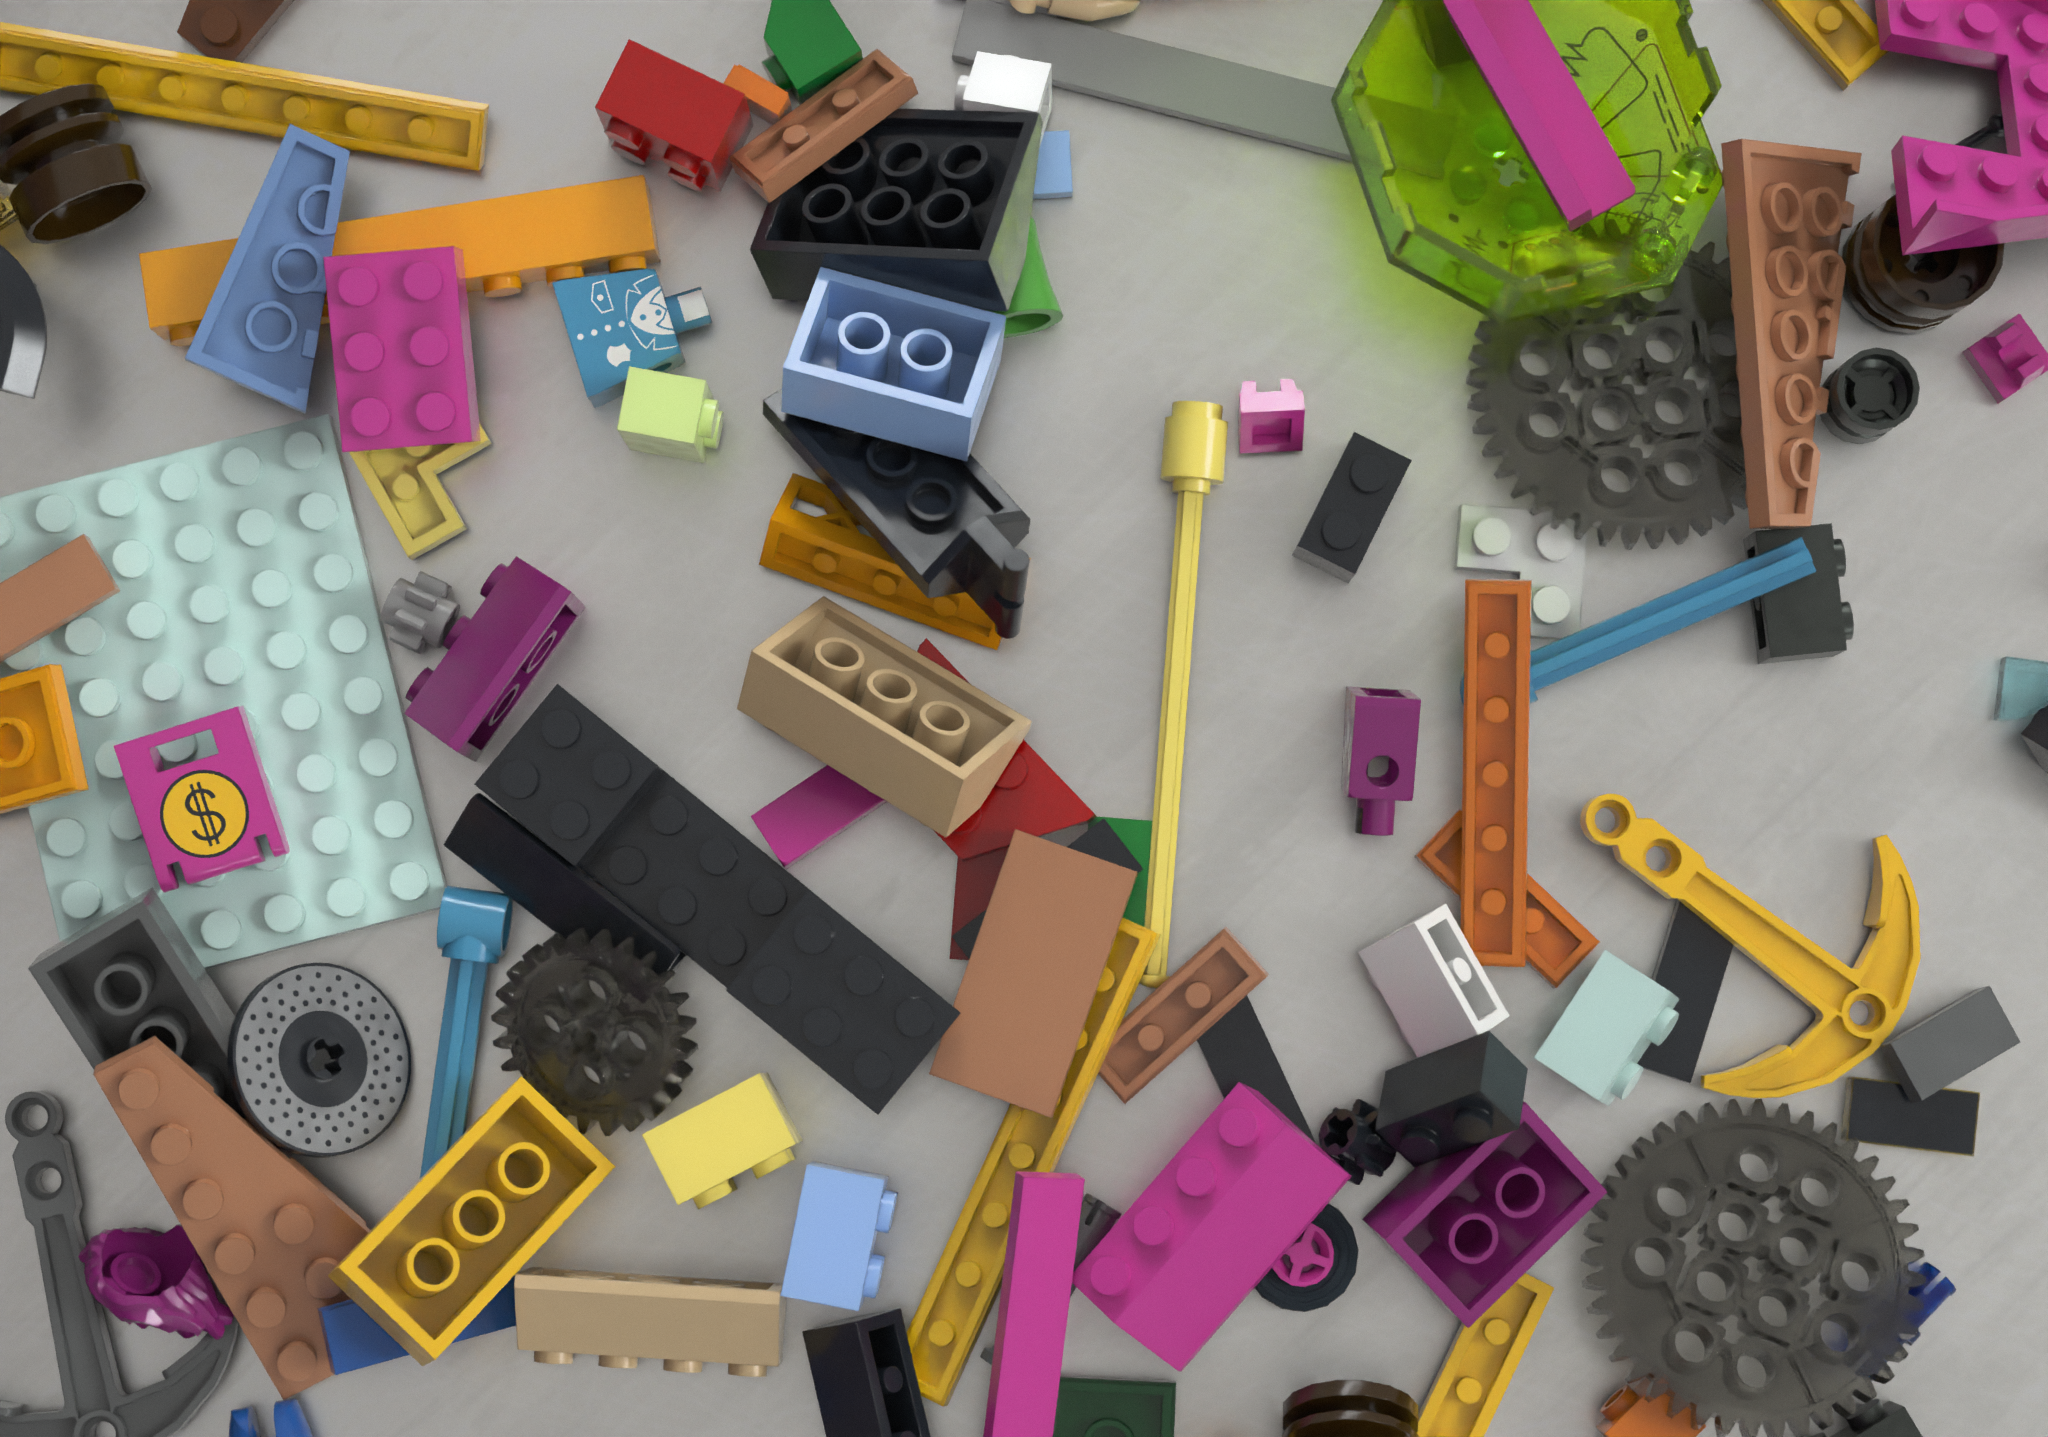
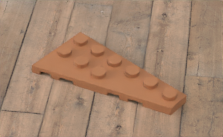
M1738 139L1721 143L1723 162L1722 184L1725 189L1728 230L1726 244L1730 257L1731 310L1735 325L1736 375L1739 381L1742 420L1740 434L1744 447L1747 487L1745 501L1748 508L1749 528L1796 529L1810 527L1821 456L1817 445L1813 442L1816 415L1827 412L1829 390L1820 387L1823 361L1834 358L1846 265L1838 254L1841 229L1852 227L1855 206L1845 201L1849 176L1859 174L1862 153Z
M156 1036L96 1065L93 1073L94 1077L282 1399L285 1400L334 1375L330 1369L317 1308L351 1300L328 1275L371 1231L366 1226V1221L292 1156L288 1158L250 1123L247 1117L245 1119L242 1118L214 1093V1087Z

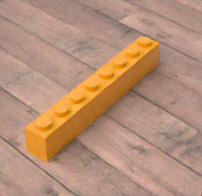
M644 175L338 222L332 256L455 246L463 250L467 292L484 290V295L487 297H504L520 293L522 291V284L546 280L547 286L553 287L552 283L581 278L584 277V274L608 270L609 274L647 269V264L661 262L651 194ZM238 238L139 253L149 328L163 340L170 339L171 345H191ZM327 289L320 325L330 323Z

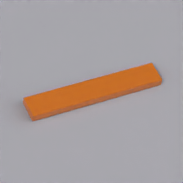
M1465 580L1461 931L1481 966L1525 967L1532 580Z

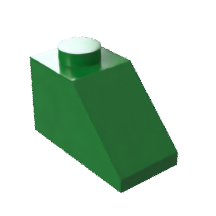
M772 0L763 36L769 57L761 63L772 83L785 91L791 90L801 105L863 59L862 50L830 0Z

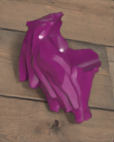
M181 1224L176 1225L166 1233L147 1227L104 1229L100 1234L90 1239L78 1256L79 1260L85 1263V1282L90 1293L119 1320L127 1322L129 1325L135 1323L141 1329L152 1326L168 1333L176 1331L185 1339L192 1338L195 1335L198 1337L205 1331L215 1340H218L224 1335V1326L230 1325L234 1315L230 1308L218 1302L204 1263Z

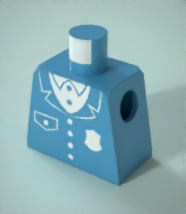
M641 269L573 278L552 283L587 397L594 408L603 406L624 395L629 366L668 373L683 365L685 358L677 334L712 323L701 286L665 297L655 269Z

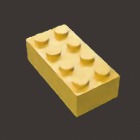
M521 1076L488 1107L330 1272L328 1277L421 1366H425L440 1356L616 1166Z

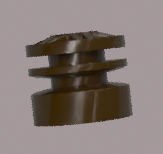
M87 83L62 87L26 100L0 115V180L5 184L17 185L13 189L9 201L26 237L31 243H56L92 233L114 223L135 210L148 198L152 190L131 145L117 143L124 132V128L117 115L111 113L114 106L103 86Z
M1895 194L1856 224L1843 246L1842 259L1846 265L1844 280L1846 293L1864 318L1885 330L1912 334L1934 328L1973 303L1992 287L2003 266L2005 243L1911 254L1918 261L1913 269L1915 273H1913L1906 266L1911 258L1910 255H1902Z
M1333 1380L1315 1383L1294 1391L1283 1402L1284 1432L1282 1437H1419L1417 1434L1418 1404L1409 1394L1390 1385L1365 1380Z

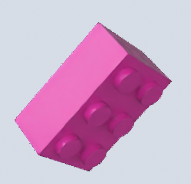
M455 246L323 257L342 452L481 441L463 250Z

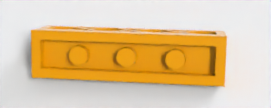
M795 473L792 474L770 518L759 565L998 650L1002 637L996 633L995 623L966 592L927 598L874 538L861 534L856 526L862 524L826 484ZM797 499H801L823 507L827 515L814 517L794 510L793 507Z

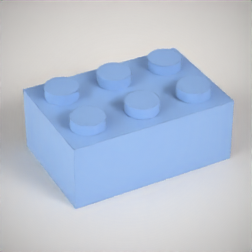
M820 267L783 366L781 412L967 461L1001 362L1006 316Z

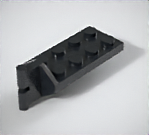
M782 389L763 400V415L927 598L966 592L995 623V631L1000 637L1010 639L1019 634L1030 558L1025 551L1015 549V547L1029 533L1031 519L971 454H969L967 461L781 412Z

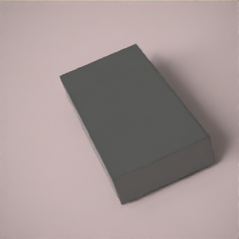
M1989 985L1977 989L1880 1047L1910 1102L1915 1103L1926 1099L2019 1044L2020 1040Z

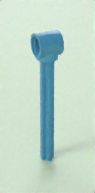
M1802 537L1531 651L1530 704L1538 701L1535 693L1537 690L1815 573L1816 569L1812 562L1813 559ZM1463 672V674H1462V676H1461V681H1460V686H1459L1460 695H1461V700H1462V704H1463V705H1464V672Z
M447 886L442 897L437 926V947L442 950V957L451 959L420 1178L466 1130L489 963L498 964L499 957L503 958L511 931L513 899L505 893Z

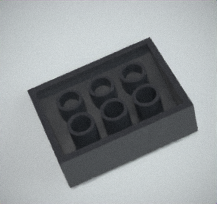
M901 108L895 110L771 203H767L750 247V252L772 299L808 301L819 269L824 267L982 310L1008 311L1026 258L1043 124L1040 113Z

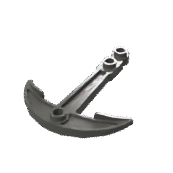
M45 1092L22 1093L9 1103L5 1113V1124L9 1133L18 1141L12 1156L25 1217L34 1226L65 1403L62 1410L23 1413V1404L0 1400V1437H96L95 1430L101 1421L108 1422L114 1427L116 1437H169L188 1423L218 1386L230 1361L237 1338L239 1323L234 1316L231 1324L224 1326V1335L218 1340H215L207 1333L194 1348L162 1371L165 1380L131 1394L123 1390L101 1303L90 1293L85 1282V1263L81 1262L78 1257L80 1252L86 1247L79 1219L83 1204L70 1144L58 1134L63 1122L61 1105L52 1095ZM36 1105L45 1108L48 1114L46 1125L39 1130L34 1129L28 1121L29 1111ZM48 1168L56 1169L61 1176V1185L53 1193L45 1190L41 1182L42 1175Z

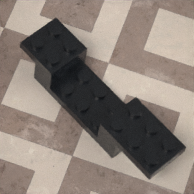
M559 684L553 688L474 784L574 867L584 870L638 916L678 946L682 952L723 984L729 994L877 1115L880 1114L961 1014Z

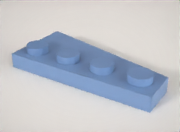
M292 124L289 125L185 356V361L305 414L326 294L323 257L332 256L350 151Z

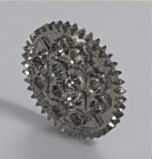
M1609 222L1607 226L1609 235L1619 244L1626 246L1628 241H1623L1621 231L1616 222ZM1590 226L1584 227L1579 236V246L1599 256L1573 245L1575 242L1566 234L1560 236L1557 242L1562 246L1561 250L1597 273L1617 262L1625 247L1611 241L1607 236L1606 230L1604 231L1603 239L1600 241ZM1631 228L1627 238L1625 239L1629 240L1634 228ZM1644 228L1636 229L1631 240L1634 241L1635 238L1637 240L1635 243L1629 242L1628 246L1635 247L1652 243L1660 238L1667 228L1656 231L1652 239L1646 238ZM1685 231L1676 244L1669 243V234L1667 232L1659 241L1641 248H1627L1623 258L1617 263L1627 269L1614 265L1600 274L1592 273L1561 251H1556L1555 255L1545 246H1541L1537 250L1538 255L1534 257L1541 287L1540 294L1532 298L1509 299L1508 310L1512 314H1517L1575 300L1574 289L1549 296L1547 294L1579 286L1590 288L1602 286L1601 288L1594 289L1600 294L1637 285V282L1646 280L1642 276H1645L1649 281L1657 283L1662 288L1665 300L1659 302L1650 301L1644 298L1639 293L1637 286L1600 295L1603 306L1598 308H1588L1577 300L1519 315H1512L1506 310L1507 299H1490L1484 313L1491 321H1480L1474 335L1483 344L1473 345L1468 359L1481 367L1469 371L1466 377V384L1482 390L1470 396L1467 402V409L1486 412L1474 423L1472 427L1473 434H1492L1493 436L1485 444L1481 453L1483 457L1502 455L1503 461L1498 466L1494 476L1496 479H1500L1514 474L1518 478L1510 494L1513 499L1523 496L1528 492L1535 495L1529 511L1531 515L1535 516L1548 506L1554 509L1551 528L1555 530L1563 525L1568 518L1574 520V537L1577 540H1581L1589 529L1594 527L1598 528L1597 536L1601 547H1606L1615 532H1620L1626 550H1632L1641 533H1644L1651 549H1658L1663 542L1665 531L1667 530L1673 541L1680 545L1688 538L1689 524L1694 531L1703 537L1713 528L1712 517L1725 525L1735 515L1732 504L1743 510L1747 508L1745 501L1747 487L1744 447L1740 434L1742 420L1741 417H1732L1726 414L1720 408L1718 396L1722 394H1730L1740 400L1739 381L1736 375L1737 352L1732 356L1721 355L1711 347L1709 342V335L1722 334L1734 343L1736 349L1734 316L1731 310L1730 257L1722 260L1719 264L1713 262L1715 243L1711 241L1704 245L1698 253L1692 251V232ZM1601 257H1604V258H1606V259H1608V260H1610V261H1612V262H1614V263H1611V262H1609V261H1607V260H1605V259H1603V258H1601ZM1522 260L1514 272L1518 282L1511 280L1510 298L1530 297L1538 293L1533 265ZM1664 265L1667 267V271L1664 274H1656L1654 267ZM1505 278L1498 289L1499 295L1503 298H1508L1510 279ZM1612 279V281H1607V282H1603V283H1599V284L1587 286L1588 284H1592V283H1596V282H1600V281H1605V280ZM1627 281V282H1625V283H1620V284H1616V285H1611V286L1608 285V284H1613V283H1617V282ZM1567 294V296H1564V297L1552 299V300L1545 301V302H1541V303H1536V302H1538V301H1542V300H1546V299H1550V298H1554V297H1557V296H1561V295ZM1491 305L1497 306L1500 309V313L1495 314L1491 312L1489 307ZM1618 313L1624 314L1626 323L1637 324L1631 335H1625L1622 325H1612ZM1658 340L1666 343L1672 349L1674 361L1666 363L1653 359L1647 351L1646 342ZM1599 347L1605 350L1610 356L1612 367L1597 369L1591 366L1585 360L1583 349ZM1527 353L1542 356L1548 363L1550 373L1538 376L1527 372L1521 364L1520 356ZM1690 366L1695 368L1697 377H1708V381L1701 391L1697 389L1694 380L1683 378ZM1566 376L1567 380L1571 381L1573 390L1584 391L1576 405L1571 403L1568 393H1558ZM1625 376H1631L1634 385L1645 387L1641 394H1635L1633 385L1622 384ZM1670 401L1676 404L1682 412L1683 422L1671 424L1662 420L1656 412L1655 402ZM1605 407L1613 410L1620 419L1621 429L1612 431L1599 427L1593 419L1592 409ZM1545 414L1551 417L1557 424L1558 435L1543 437L1535 433L1530 426L1529 416ZM1637 434L1642 435L1644 444L1655 445V449L1648 458H1643L1640 448H1630L1629 446ZM1674 461L1685 465L1692 475V484L1683 486L1673 483L1665 473L1664 464ZM1616 468L1622 471L1628 477L1630 490L1615 492L1609 489L1603 483L1601 470Z
M1730 1099L1724 1105L1721 1118H1719L1717 1111L1710 1102L1705 1103L1698 1110V1124L1685 1110L1677 1114L1674 1118L1676 1133L1661 1121L1652 1129L1655 1144L1640 1136L1632 1145L1638 1160L1622 1155L1614 1164L1624 1179L1608 1175L1603 1180L1601 1185L1608 1192L1606 1194L1613 1200L1600 1199L1590 1209L1604 1222L1589 1223L1583 1232L1584 1236L1599 1243V1246L1586 1249L1581 1254L1582 1262L1598 1267V1271L1586 1276L1582 1280V1287L1593 1291H1601V1296L1587 1307L1588 1314L1607 1315L1608 1321L1595 1333L1598 1339L1617 1337L1620 1343L1608 1358L1611 1362L1631 1359L1634 1365L1630 1368L1625 1378L1628 1384L1639 1381L1644 1377L1651 1381L1644 1398L1648 1403L1659 1398L1664 1393L1670 1397L1667 1408L1668 1417L1673 1418L1688 1407L1692 1409L1691 1428L1694 1430L1701 1428L1710 1417L1715 1418L1717 1437L1727 1436L1735 1423H1739L1742 1437H1756L1760 1425H1763L1767 1437H1783L1785 1422H1787L1789 1429L1795 1437H1803L1809 1433V1416L1821 1430L1834 1425L1832 1408L1845 1419L1857 1412L1853 1396L1867 1403L1877 1396L1871 1380L1886 1384L1895 1376L1884 1360L1899 1363L1906 1359L1909 1353L1895 1339H1911L1917 1335L1919 1329L1909 1320L1905 1319L1904 1316L1919 1313L1924 1309L1925 1304L1908 1294V1291L1917 1289L1926 1283L1925 1276L1908 1270L1909 1265L1922 1259L1925 1254L1924 1250L1905 1246L1904 1241L1919 1230L1918 1224L1899 1223L1897 1220V1216L1910 1205L1908 1200L1895 1199L1888 1201L1885 1196L1896 1182L1895 1178L1890 1176L1874 1180L1871 1173L1875 1170L1879 1158L1874 1155L1858 1162L1854 1155L1857 1152L1860 1140L1856 1137L1846 1141L1842 1146L1834 1143L1838 1126L1836 1123H1830L1820 1133L1813 1131L1814 1112L1809 1110L1796 1123L1790 1122V1111L1787 1103H1782L1775 1110L1771 1118L1766 1115L1762 1099H1756L1750 1105L1746 1116H1743L1736 1099ZM1743 1154H1753L1761 1158L1767 1166V1181L1758 1182L1746 1177L1741 1170L1740 1156ZM1802 1179H1816L1824 1185L1829 1196L1827 1206H1815L1806 1200L1801 1190ZM1671 1188L1678 1191L1685 1199L1687 1206L1686 1214L1677 1217L1664 1212L1658 1204V1189ZM1772 1196L1781 1200L1779 1210L1787 1214L1776 1223L1767 1219L1769 1209L1762 1205ZM1729 1212L1739 1216L1746 1225V1240L1734 1241L1727 1238L1720 1230L1718 1223L1719 1214ZM1700 1221L1696 1232L1699 1234L1697 1244L1706 1250H1701L1683 1268L1687 1257L1684 1254L1686 1244L1677 1238H1683ZM1792 1237L1802 1242L1808 1254L1806 1266H1795L1785 1260L1780 1250L1781 1238ZM1650 1247L1658 1251L1664 1259V1274L1655 1277L1641 1271L1635 1259L1636 1249ZM1750 1256L1758 1260L1757 1271L1764 1274L1755 1282L1747 1278L1749 1267L1743 1264ZM1844 1262H1855L1864 1268L1869 1279L1867 1291H1857L1847 1285L1842 1276V1265ZM1699 1272H1712L1722 1279L1726 1288L1723 1301H1711L1701 1294L1697 1285ZM1821 1273L1818 1280L1820 1283L1819 1294L1828 1300L1823 1301L1808 1314L1810 1305H1808L1809 1293L1800 1289V1287H1805ZM1761 1297H1774L1783 1304L1787 1313V1320L1784 1326H1772L1762 1318L1759 1311V1300ZM1730 1315L1739 1318L1737 1329L1746 1334V1336H1740L1733 1343L1724 1340L1726 1329L1717 1324V1322L1724 1321ZM1824 1321L1836 1322L1843 1327L1848 1337V1347L1845 1352L1834 1351L1824 1343L1821 1336V1325ZM1678 1332H1692L1700 1338L1705 1350L1702 1361L1691 1362L1681 1357L1675 1345V1338ZM1740 1357H1753L1762 1364L1766 1373L1763 1387H1751L1742 1381L1737 1370Z

